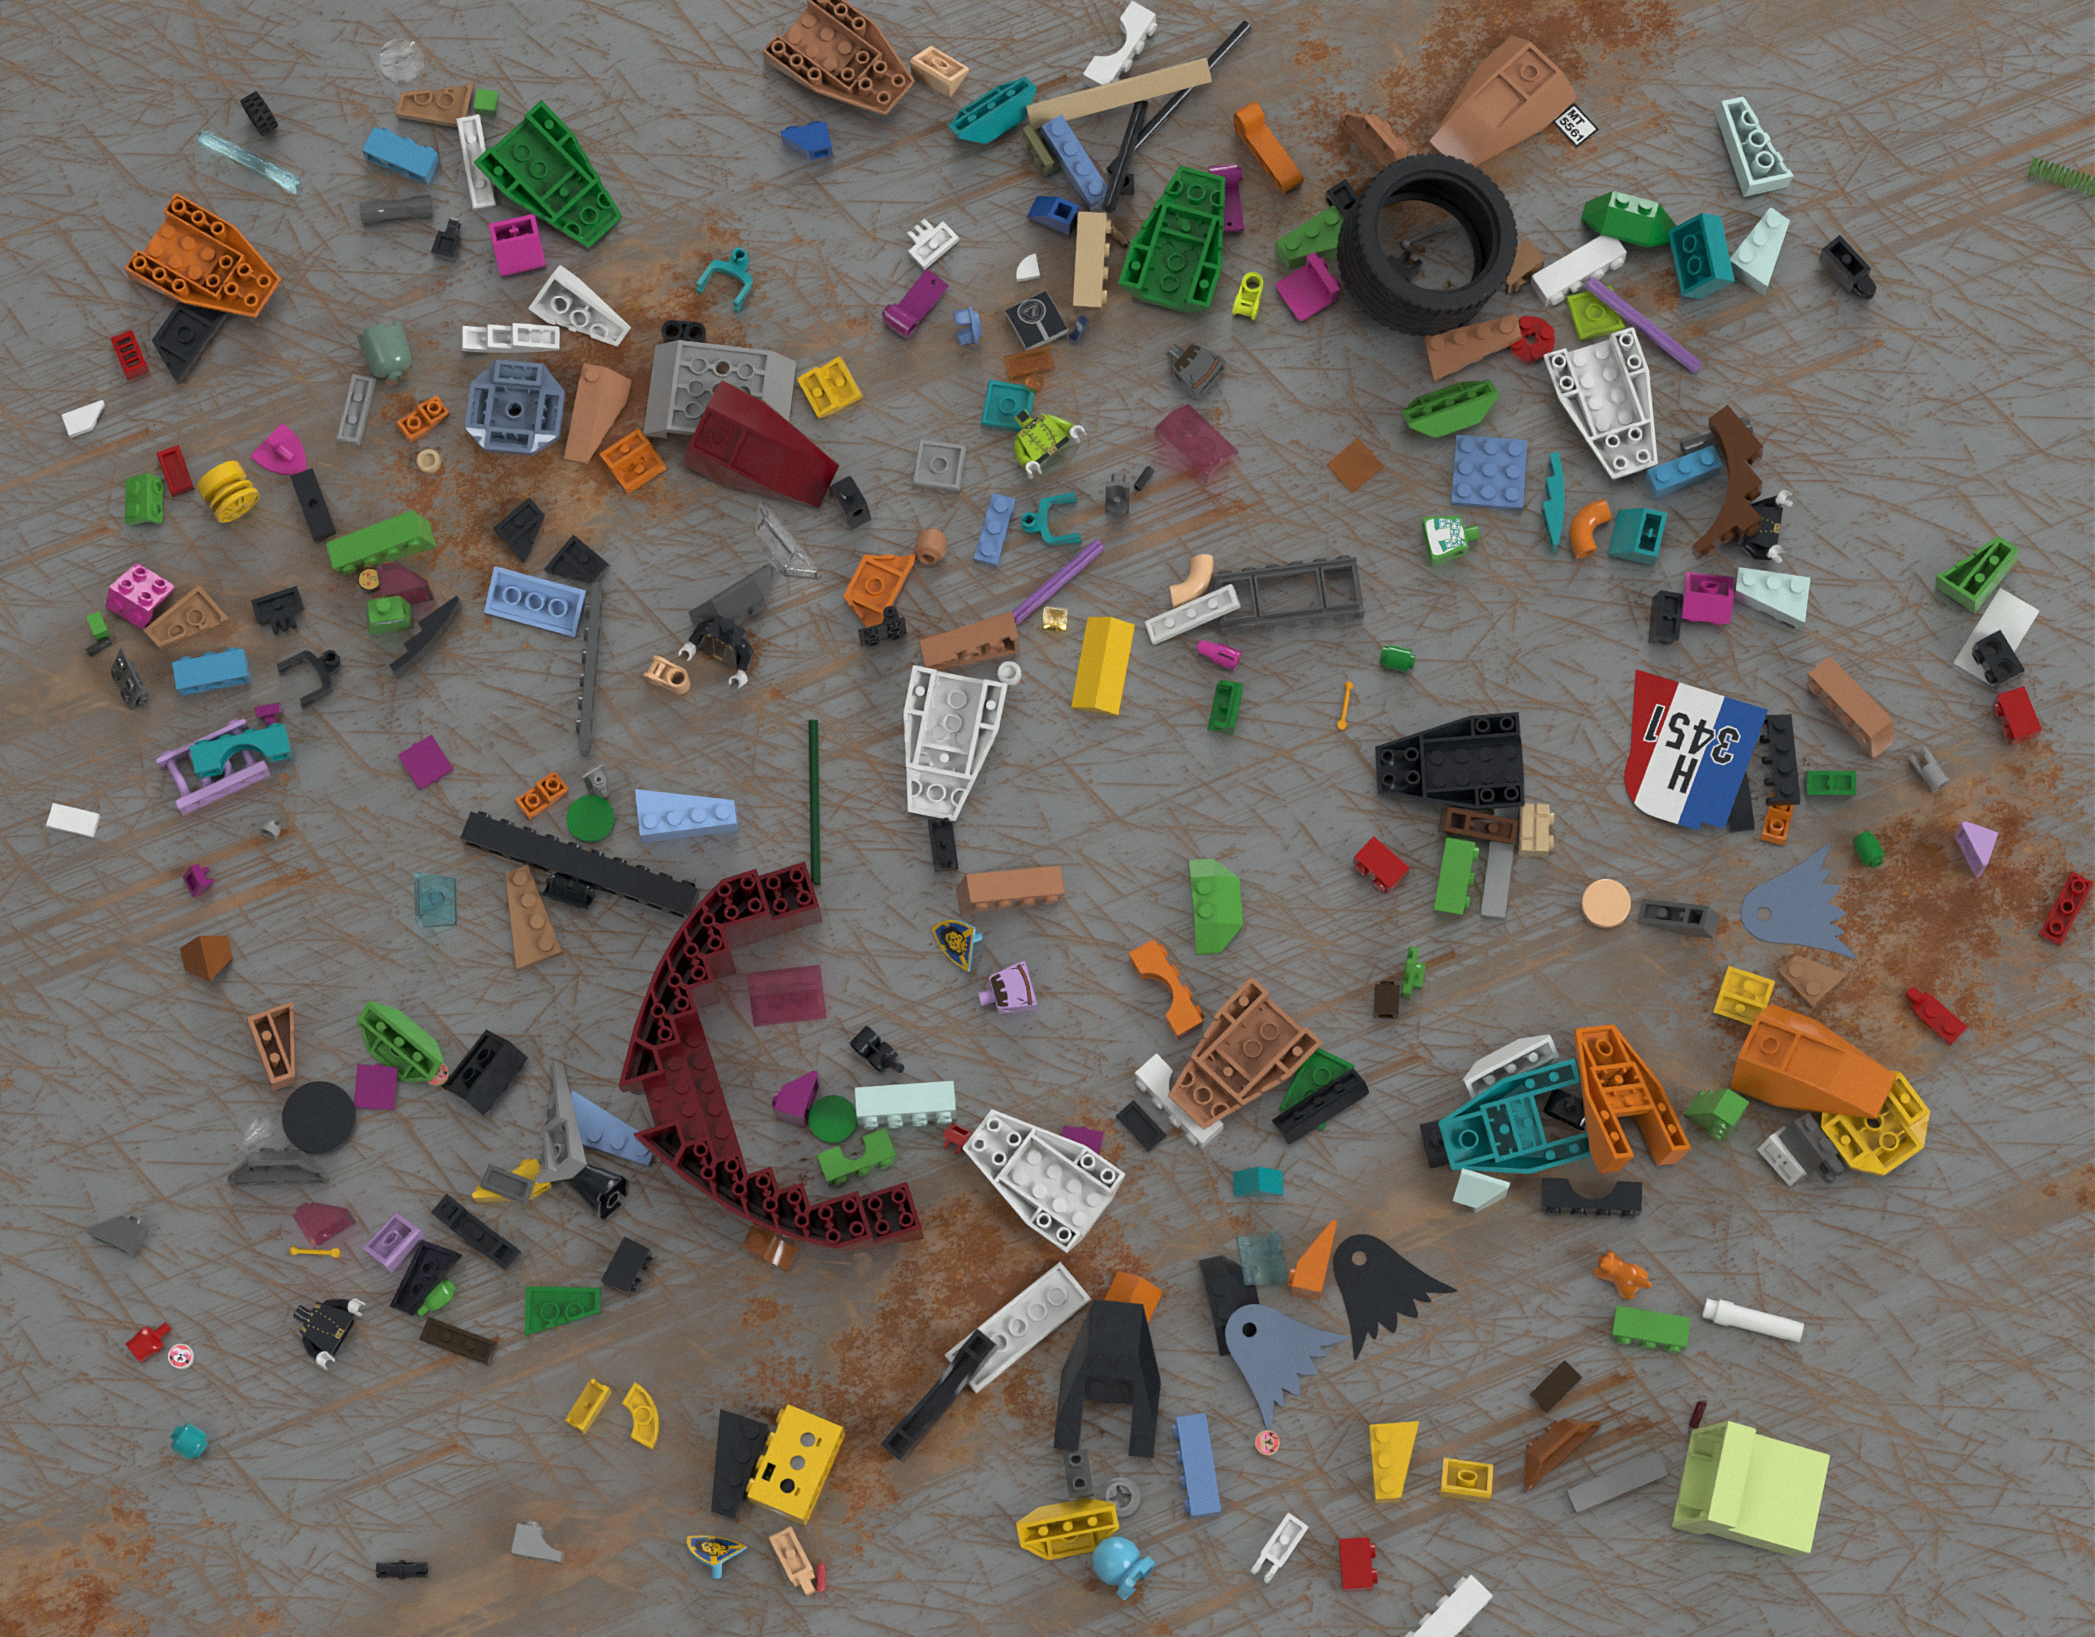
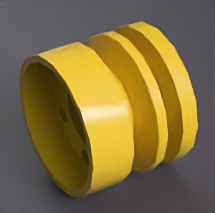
M235 460L227 461L214 467L196 485V490L205 503H210L209 508L220 523L230 522L239 518L253 508L260 498L258 490L254 488L251 481L246 480L245 471L238 461Z

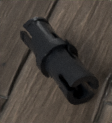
M399 1560V1562H377L376 1572L378 1573L376 1577L399 1578V1580H405V1578L410 1577L427 1578L428 1562H406L405 1560Z

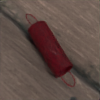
M1702 1401L1697 1402L1689 1427L1698 1429L1707 1406L1706 1403L1704 1404Z

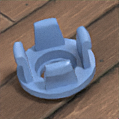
M968 306L967 309L953 311L954 320L957 325H971V327L957 332L959 344L961 346L970 343L979 344L978 338L982 337L978 312H973L972 306Z

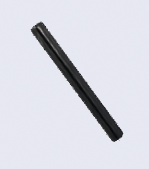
M1141 100L1134 104L1102 204V210L1107 213H1112L1116 209L1149 106L1148 101Z

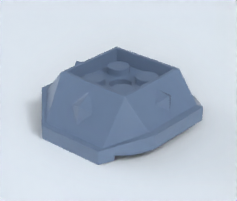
M496 359L489 365V368L470 383L464 428L485 452L533 456L560 439L565 391L542 363ZM514 409L521 410V413L517 416L510 415V412Z

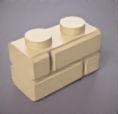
M1525 803V807L1519 808L1518 856L1547 857L1549 850H1553L1554 836L1549 835V827L1554 826V812H1549L1550 805Z

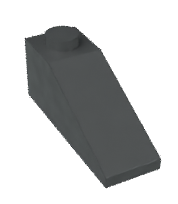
M1643 899L1637 922L1693 937L1714 939L1720 916L1709 906Z

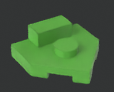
M1410 946L1408 949L1400 995L1402 999L1410 1000L1412 988L1422 989L1426 963L1417 962L1419 947Z

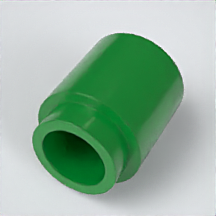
M1392 644L1389 646L1383 645L1379 664L1385 665V668L1407 673L1408 668L1413 669L1416 655L1412 654V649Z
M1870 831L1863 832L1852 840L1855 844L1853 847L1864 867L1870 866L1873 869L1884 862L1883 858L1886 854L1875 835H1872Z

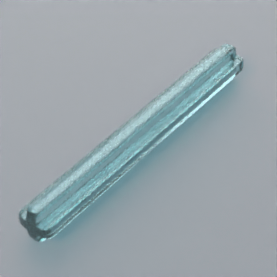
M202 129L197 136L198 141L293 190H297L301 185L299 177L205 129Z

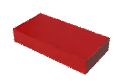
M179 445L156 453L172 497L195 490Z

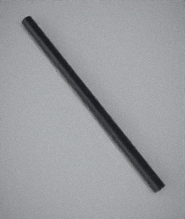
M1243 21L1207 59L1210 73L1252 29V26L1247 21ZM1198 86L1179 90L1140 131L1133 156ZM1117 157L1106 168V170L1111 175L1113 173Z

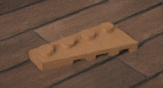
M528 864L505 873L516 970H523L563 954Z

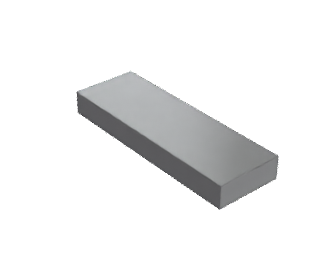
M352 374L336 437L337 442L355 446L361 445L376 383L375 378Z

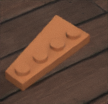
M1517 314L1449 330L1443 334L1438 333L1436 336H1424L1434 382L1436 383L1442 380L1443 377L1462 370V367L1472 362L1476 363L1482 360L1484 356L1492 352H1497L1521 340L1522 335Z

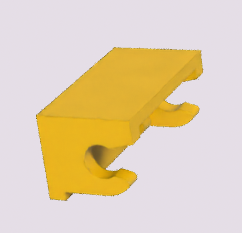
M591 1378L564 1422L581 1433L586 1434L612 1393L610 1388L599 1384L595 1379Z

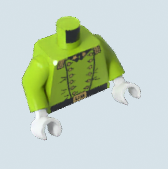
M1024 409L1014 417L1022 427V430L1014 436L1015 459L1026 470L1028 478L1032 479V471H1038L1041 474L1040 464L1071 440L1069 436H1072L1075 443H1080L1081 441L1077 435L1082 433L1086 436L1087 434L1082 426H1075L1065 419L1051 414L1045 415L1042 413L1033 420Z

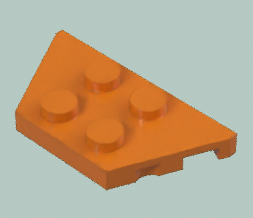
M887 554L883 556H863L843 595V599L866 628L884 623L883 611L886 607L893 606L917 559V555L894 556V554Z

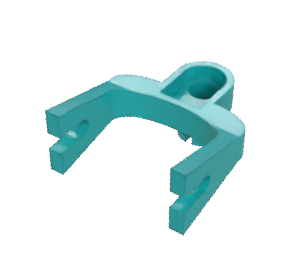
M737 247L733 250L728 262L713 260L696 283V287H698L697 293L702 294L713 273L721 272L728 274L744 285L733 301L734 312L738 313L753 287V279L746 273L750 264L747 251L745 249L742 251V247Z
M1070 492L1043 498L1039 503V513L1026 512L1022 515L1021 527L1023 531L1029 535L1041 534L1048 546L1081 544L1079 532L1053 537L1048 527V510L1050 506L1077 503L1075 493ZM1028 520H1033L1032 523L1027 524Z

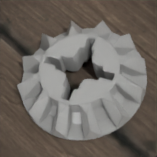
M1116 1477L1109 1480L1103 1486L1100 1500L1115 1503L1117 1517H1126L1134 1513L1139 1506L1140 1491L1137 1485L1130 1479ZM1117 1487L1120 1488L1123 1495H1131L1124 1499L1123 1508H1121V1504L1118 1501L1109 1500L1117 1496Z

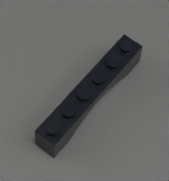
M976 1329L934 1386L910 1413L895 1426L881 1445L904 1463L999 1349L997 1344L979 1329Z

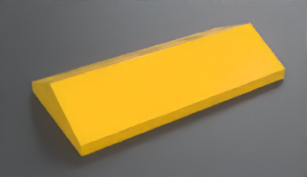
M1113 617L1087 618L1071 709L1113 716L1119 715L1135 624Z

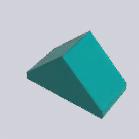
M1258 1166L1233 1172L1234 1197L1283 1196L1282 1170Z

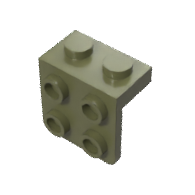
M1031 124L1022 128L1023 137L1021 141L1027 151L1030 150L1034 156L1032 158L1036 167L1041 169L1046 177L1062 169L1040 134L1041 128L1035 131Z

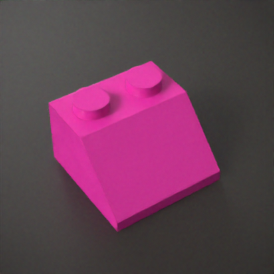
M1686 571L1682 618L1691 622L1707 621L1715 625L1730 624L1734 600L1733 577Z

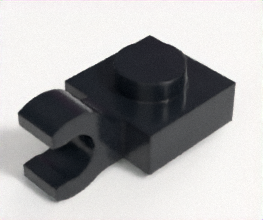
M450 217L446 231L438 230L431 250L432 255L452 261L455 260L462 241L461 237L456 236L461 227L458 219Z

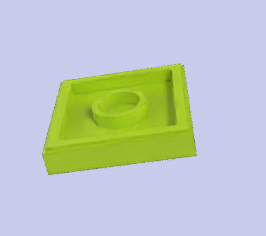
M1611 285L1606 286V287H1608L1611 291H1613ZM1590 291L1566 296L1565 300L1579 342L1625 330L1622 317Z

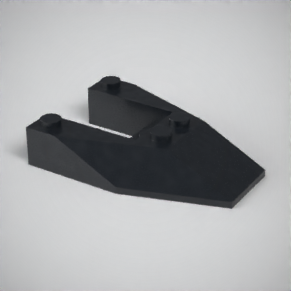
M1093 1300L1061 1373L1053 1448L1079 1450L1084 1399L1133 1404L1128 1456L1154 1457L1161 1379L1144 1304Z

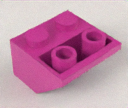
M534 214L488 224L501 277L547 267Z

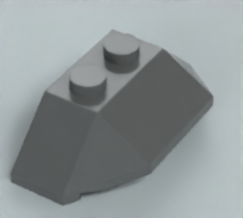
M767 563L762 568L689 611L688 614L691 622L699 624L706 620L714 621L718 615L723 618L732 619L734 624L739 626L743 619L750 614L754 616L763 610V606L766 605L773 577L771 564Z
M286 1147L284 1151H274L273 1148H260L259 1152H252L228 1176V1183L231 1186L330 1184V1179L322 1169L302 1150L299 1151L297 1147Z

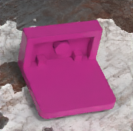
M1315 252L1306 256L1305 266L1276 283L1277 291L1298 321H1304L1339 300L1340 282L1335 276L1331 277L1327 271V263L1322 257L1318 258Z
M134 564L109 587L105 607L144 630L150 625L153 609L173 592L174 585L141 564Z

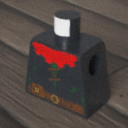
M851 476L829 487V495L851 531L872 520L867 502ZM861 510L860 513L853 515L855 511Z

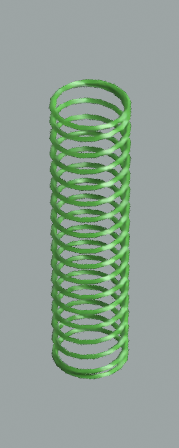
M2034 157L2028 177H2030L2035 165L2034 179L2041 165L2038 180L2041 179L2046 167L2043 181H2046L2051 170L2050 184L2057 170L2054 185H2056L2062 172L2059 187H2061L2068 172L2064 188H2067L2073 174L2070 190H2072L2078 177L2075 192H2077L2083 179L2080 192L2083 193L2089 179L2086 195H2088L2095 176L2091 182V174L2086 179V172H2084L2080 179L2081 171H2078L2075 177L2076 170L2073 169L2070 174V167L2064 174L2065 166L2059 172V164H2057L2053 172L2054 162L2048 170L2049 161L2043 167L2044 160L2042 159L2038 165V157ZM2094 181V186H2093V190H2092L2091 197H2093V195H2094V193H2095V181Z

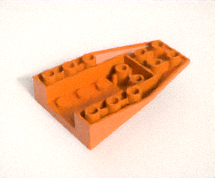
M175 193L163 211L166 217L165 221L144 252L137 249L124 269L129 279L184 304L256 318L281 282V278L234 225L180 194Z

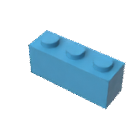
M374 127L362 149L366 160L426 186L429 185L440 164L438 154L433 148L429 146L421 147L408 137L400 138L387 128L379 129Z
M1714 445L1647 470L1645 481L1653 499L1656 500L1719 476L1723 465Z
M237 647L228 648L223 653L207 652L202 654V657L197 658L181 657L178 661L172 662L176 689L180 696L251 683L247 655L244 649Z

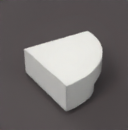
M1036 254L1029 255L1019 264L1016 273L1017 282L1040 278Z

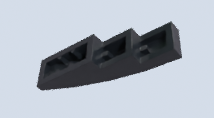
M457 595L418 622L421 632L404 643L407 653L389 665L397 679L418 664L450 628L462 608L461 601Z

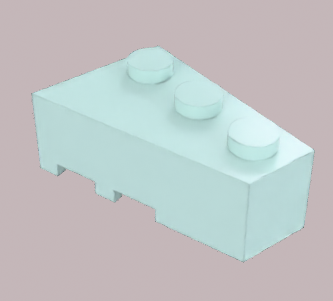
M1771 207L1730 258L1734 276L1764 297L1790 222L1789 219Z

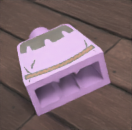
M1025 961L989 977L991 989L978 992L981 1006L995 1003L998 1014L1038 1010Z

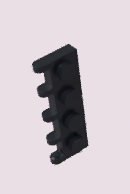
M1792 714L1766 715L1763 724H1767L1768 734L1759 736L1760 743H1769L1770 756H1764L1761 759L1762 764L1771 765L1772 778H1765L1764 785L1774 787V797L1767 798L1766 805H1800L1801 799Z

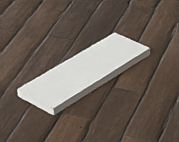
M1061 1262L1056 1264L977 1328L997 1344L999 1349L969 1383V1386L976 1394L1092 1301ZM975 1331L945 1354L950 1363Z

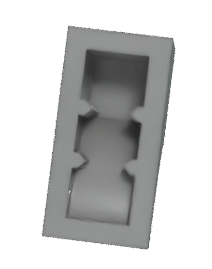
M524 1521V1524L517 1523L511 1550L513 1556L563 1565L565 1555L563 1552L557 1551L546 1544L543 1537L544 1530L538 1527L539 1523Z

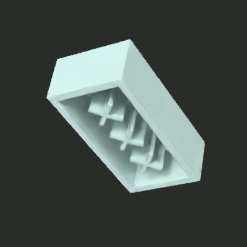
M954 1081L855 1088L857 1121L859 1127H863L864 1130H875L881 1125H888V1128H901L903 1124L913 1123V1126L916 1127L926 1126L927 1122L947 1125L951 1124L952 1120H957Z

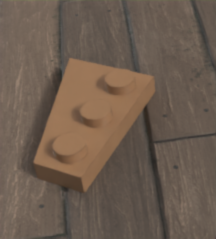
M198 585L147 626L144 632L161 650L231 621L203 588Z

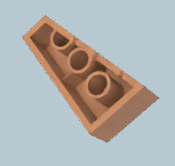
M1012 611L938 635H927L922 640H919L924 666L938 671L1020 652L1019 637Z
M1830 656L1808 672L1807 685L1810 691L1821 698L1825 706L1832 711L1871 759H1874L1895 743L1893 720Z

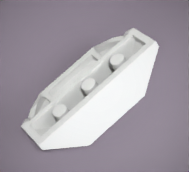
M1549 1034L1520 1038L1476 1061L1464 1077L1463 1082L1471 1099H1473L1502 1078L1555 1064L1560 1056Z

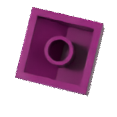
M811 1071L783 1085L780 1093H775L772 1106H774L773 1111L776 1114L777 1120L802 1128L806 1127L810 1110L820 1086L818 1072Z

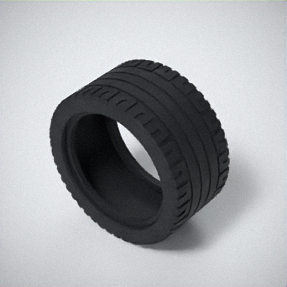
M1434 153L1410 155L1382 169L1350 208L1338 234L1337 240L1339 242L1336 249L1338 251V269L1341 271L1340 276L1345 283L1346 290L1350 292V297L1356 301L1355 304L1359 308L1361 307L1366 315L1371 316L1372 320L1378 321L1383 327L1387 326L1392 331H1399L1401 334L1407 333L1410 336H1436L1438 333H1446L1470 321L1505 282L1511 272L1517 253L1518 240L1516 237L1518 233L1517 229H1515L1516 221L1513 219L1514 214L1509 207L1508 200L1504 198L1505 195L1502 190L1498 189L1499 186L1495 182L1493 183L1488 175L1483 174L1482 170L1476 169L1473 164H1467L1465 160L1460 158L1455 159L1454 156H1445V154L1439 153L1437 155ZM1417 200L1432 203L1452 214L1466 230L1473 246L1475 261L1471 282L1452 290H1430L1417 286L1403 278L1390 265L1380 245L1378 224L1382 209L1401 201Z

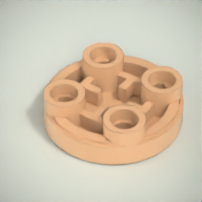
M1602 879L1593 882L1587 887L1582 897L1581 906L1588 923L1600 928H1612L1624 922L1630 911L1631 900L1628 891L1623 885L1614 880Z

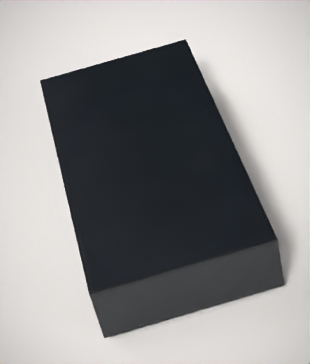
M1135 1100L1116 1115V1119L1148 1153L1167 1137Z

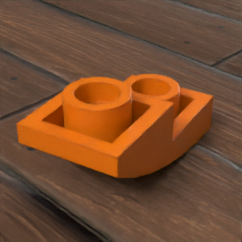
M436 395L418 405L416 411L398 420L396 426L410 444L440 424L450 415V412Z
M554 771L536 782L535 787L517 797L514 803L529 821L558 801L569 791V788L557 772Z
M1794 805L1768 806L1760 840L1784 846Z

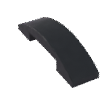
M1745 772L1728 818L1730 833L1755 829L1747 772Z
M447 1193L431 1212L449 1229L504 1271H507L522 1253L509 1241L499 1236Z

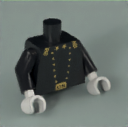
M1782 490L1778 496L1765 498L1751 504L1762 518L1760 530L1751 537L1747 535L1741 539L1738 536L1737 545L1753 560L1773 559L1776 563L1782 562L1781 557L1777 555L1778 553H1785L1782 547L1777 545L1783 507L1780 506L1781 504L1786 507L1793 505L1792 501H1785L1787 496L1793 495L1791 492Z
M718 615L714 621L706 620L699 623L688 639L690 642L686 643L679 650L678 655L680 656L683 651H687L690 655L687 659L689 661L696 653L695 646H698V649L732 668L738 669V672L729 678V684L732 685L738 680V689L741 688L748 681L745 672H748L754 655V650L748 641L747 631L734 624L732 619L723 618Z
M356 1298L352 1300L329 1299L323 1303L316 1302L312 1310L302 1305H299L293 1318L303 1323L299 1331L303 1335L302 1344L308 1356L316 1361L324 1370L328 1369L325 1366L328 1360L335 1361V1356L357 1321L355 1315L358 1317L362 1316V1313L358 1312V1308L361 1305L366 1306V1303Z

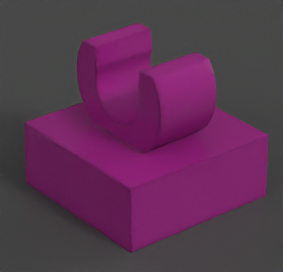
M280 702L255 707L256 717L264 716L266 726L277 723L275 714L282 712Z
M199 864L190 866L183 876L193 898L202 895L204 890L211 887L215 881L214 878L206 879L205 875L209 872V868L204 867L201 869Z

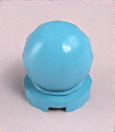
M1111 1536L1103 1539L1097 1544L1091 1559L1094 1572L1098 1578L1108 1585L1118 1586L1116 1595L1124 1601L1136 1591L1134 1585L1140 1577L1145 1580L1156 1566L1153 1559L1149 1556L1141 1559L1140 1551L1136 1545L1123 1536Z

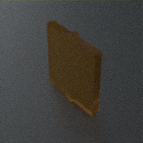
M1358 438L1327 463V466L1338 477L1337 480L1339 482L1342 481L1352 493L1384 468V465L1373 455V450H1369Z

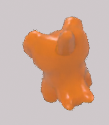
M1611 1250L1606 1251L1605 1255L1598 1258L1599 1267L1593 1269V1274L1597 1278L1615 1284L1619 1296L1626 1300L1635 1298L1636 1292L1640 1287L1643 1289L1652 1288V1283L1647 1280V1271L1637 1264L1625 1262Z

